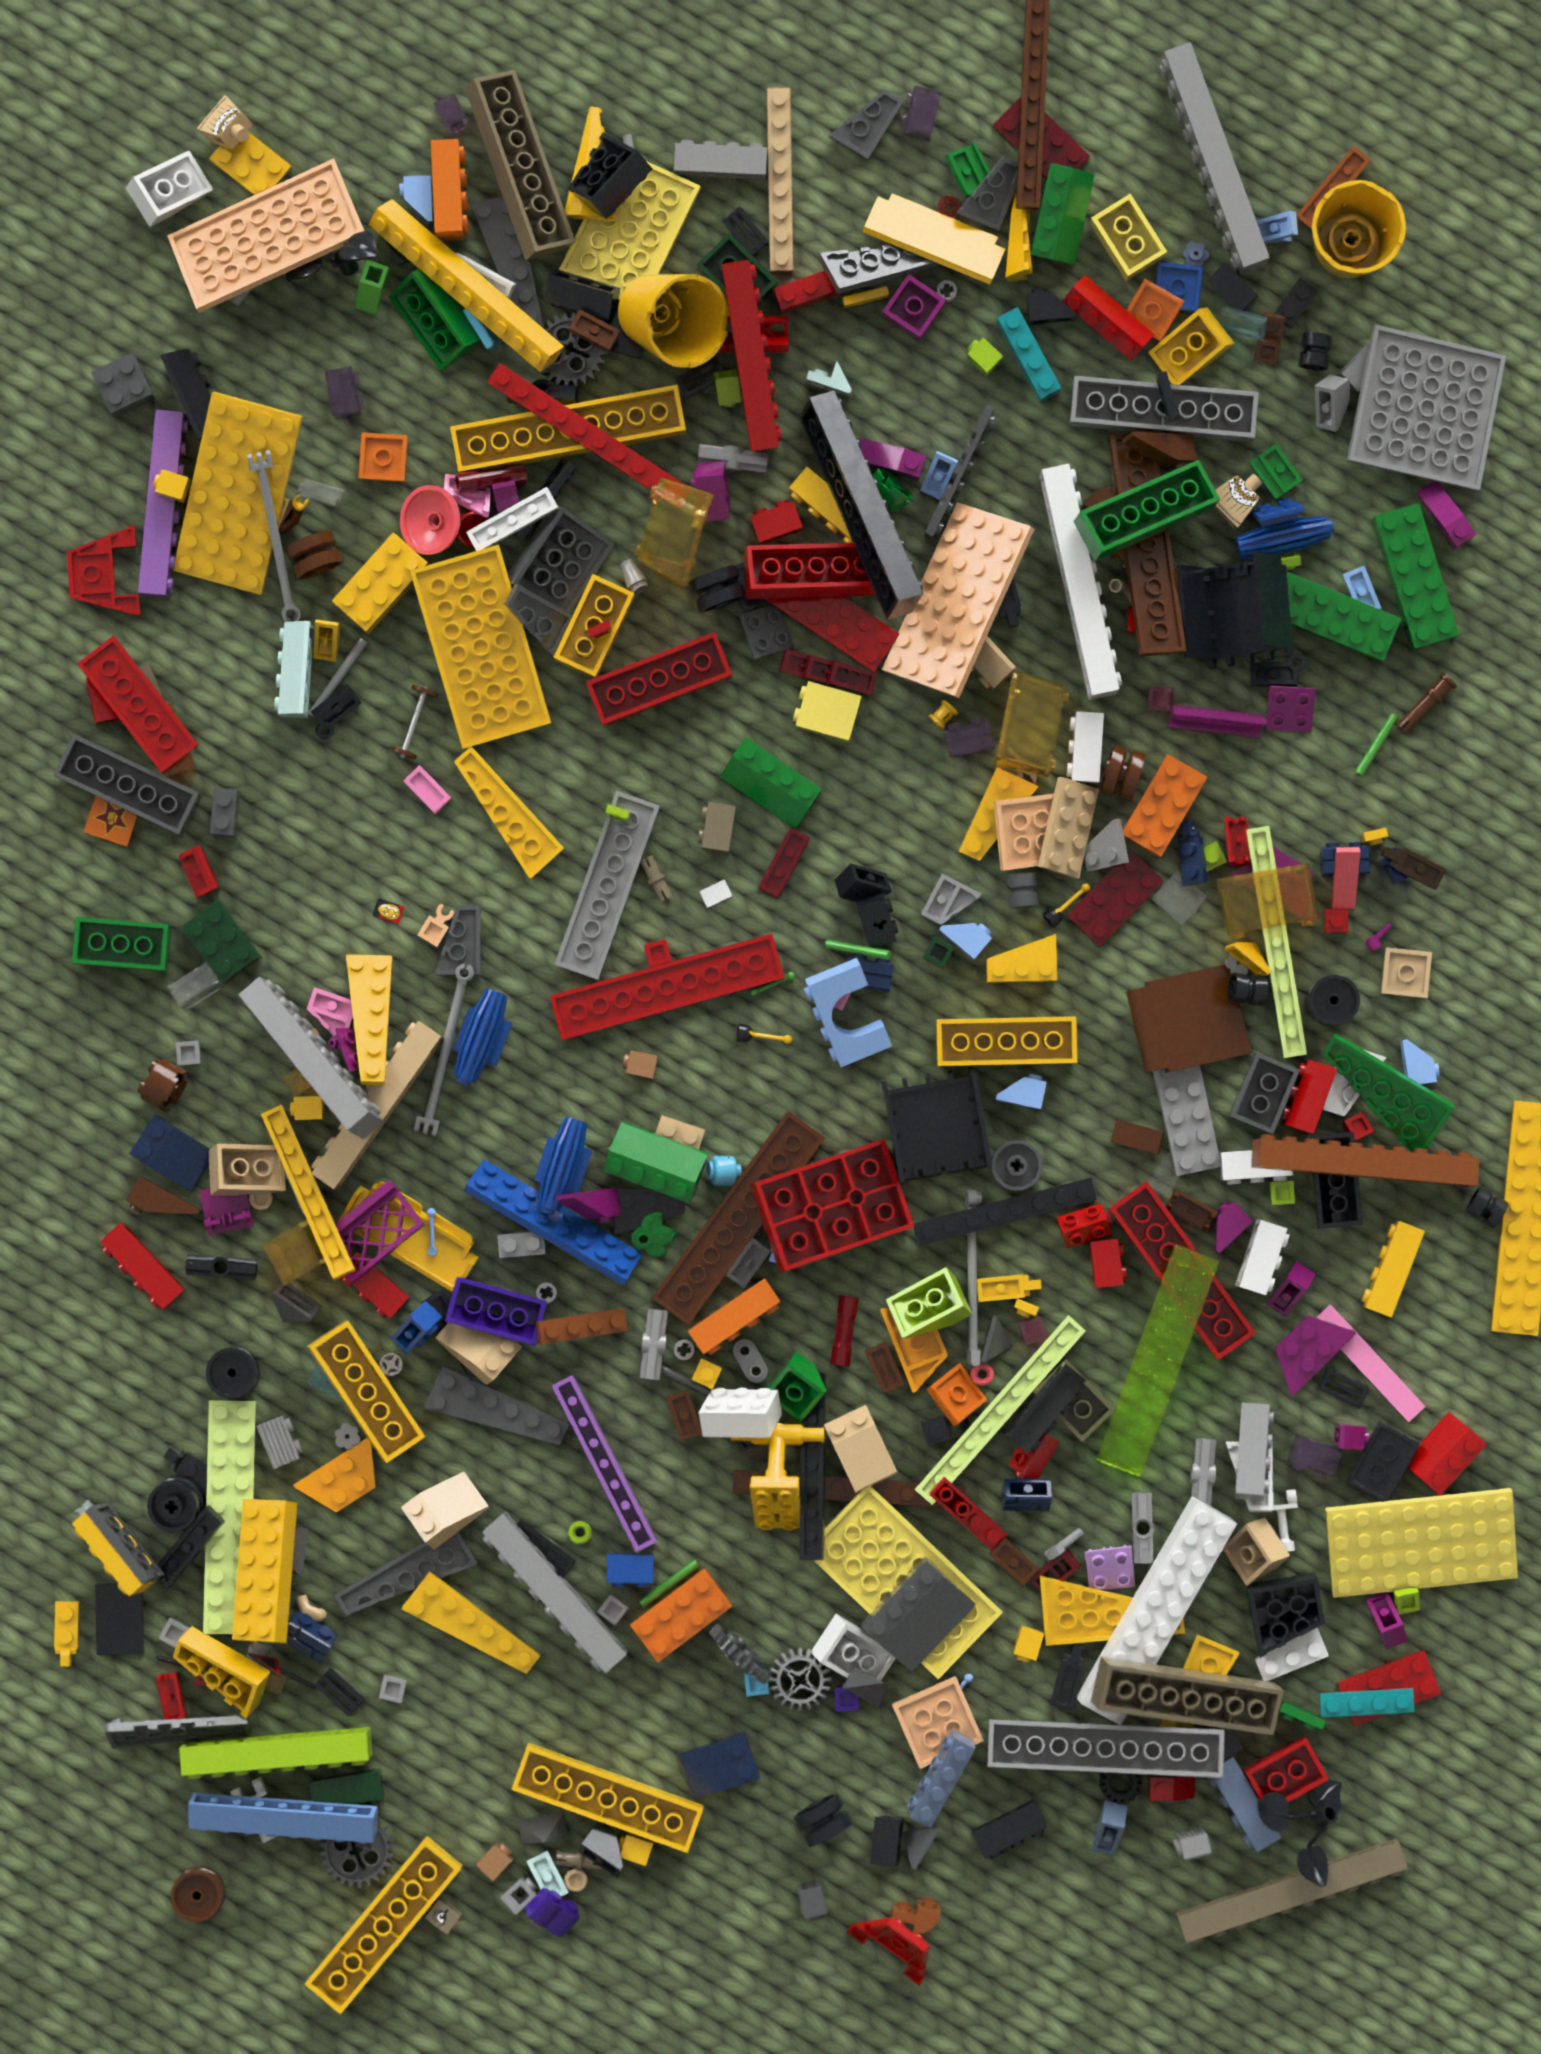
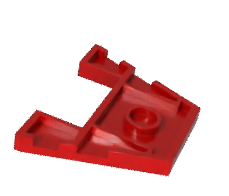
M135 525L67 552L69 594L71 599L141 616L140 595L116 596L113 549L137 547Z
M892 1917L854 1923L849 1926L846 1933L861 1944L872 1938L908 1964L902 1974L918 1986L921 1985L926 1974L930 1946L924 1941L922 1936L912 1933L905 1927L903 1922Z

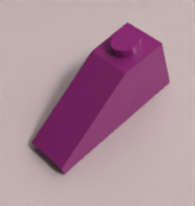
M863 438L859 439L861 452L864 458L868 460L870 466L879 469L883 468L890 473L918 482L925 463V455L901 447Z
M1433 481L1416 492L1452 551L1476 536L1463 513L1438 482Z
M617 1188L556 1196L558 1202L588 1220L598 1219V1223L610 1222L613 1216L621 1215Z

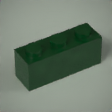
M381 1768L312 1779L309 1782L312 1801L354 1805L366 1802V1805H374L380 1803V1799H383L385 1796Z

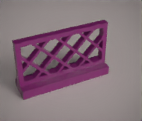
M1171 704L1168 728L1260 738L1261 729L1266 725L1267 718L1263 717L1262 714Z
M390 1180L336 1223L343 1242L348 1243L347 1251L351 1260L361 1261L358 1272L354 1275L352 1273L346 1275L351 1283H355L425 1225L401 1194L398 1186ZM397 1197L401 1202L400 1212L389 1211L390 1202ZM376 1213L384 1214L382 1227L371 1226L372 1217ZM388 1214L399 1215L398 1228L387 1227ZM404 1216H410L415 1220L416 1224L412 1228L402 1229ZM358 1228L366 1229L364 1241L353 1240L354 1231ZM370 1229L381 1230L380 1243L369 1242ZM386 1231L397 1232L396 1241L392 1244L384 1243ZM352 1244L363 1245L362 1258L351 1257ZM368 1245L379 1246L378 1255L374 1259L366 1258Z

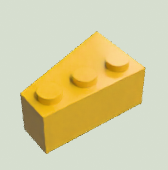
M1056 934L986 959V983L1057 981Z

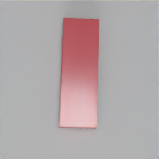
M1359 847L1336 848L1332 909H1355L1360 862Z

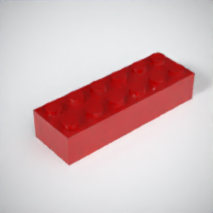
M854 543L746 546L743 563L747 599L876 596Z
M716 632L588 680L586 684L602 726L606 727L731 679L732 673Z

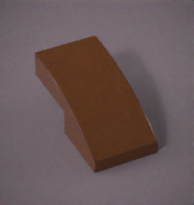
M1262 313L1254 362L1271 365L1277 364L1285 316Z
M1116 1120L1111 1142L1159 1155L1165 1132Z

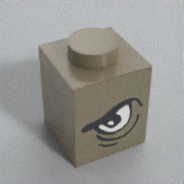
M440 1896L426 1914L425 1919L447 1935L450 1930L455 1932L462 1923L460 1919L462 1912Z

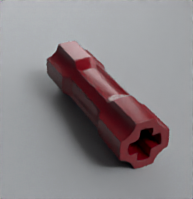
M523 463L506 465L503 468L456 472L455 484L459 493L477 491L481 488L492 487L493 484L515 480L516 485L526 484L527 471Z
M839 1295L836 1331L830 1360L832 1365L850 1367L854 1324L859 1302L858 1297Z

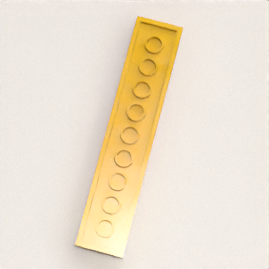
M1513 1101L1504 1200L1509 1202V1205L1501 1220L1491 1331L1538 1336L1541 1312V1103Z

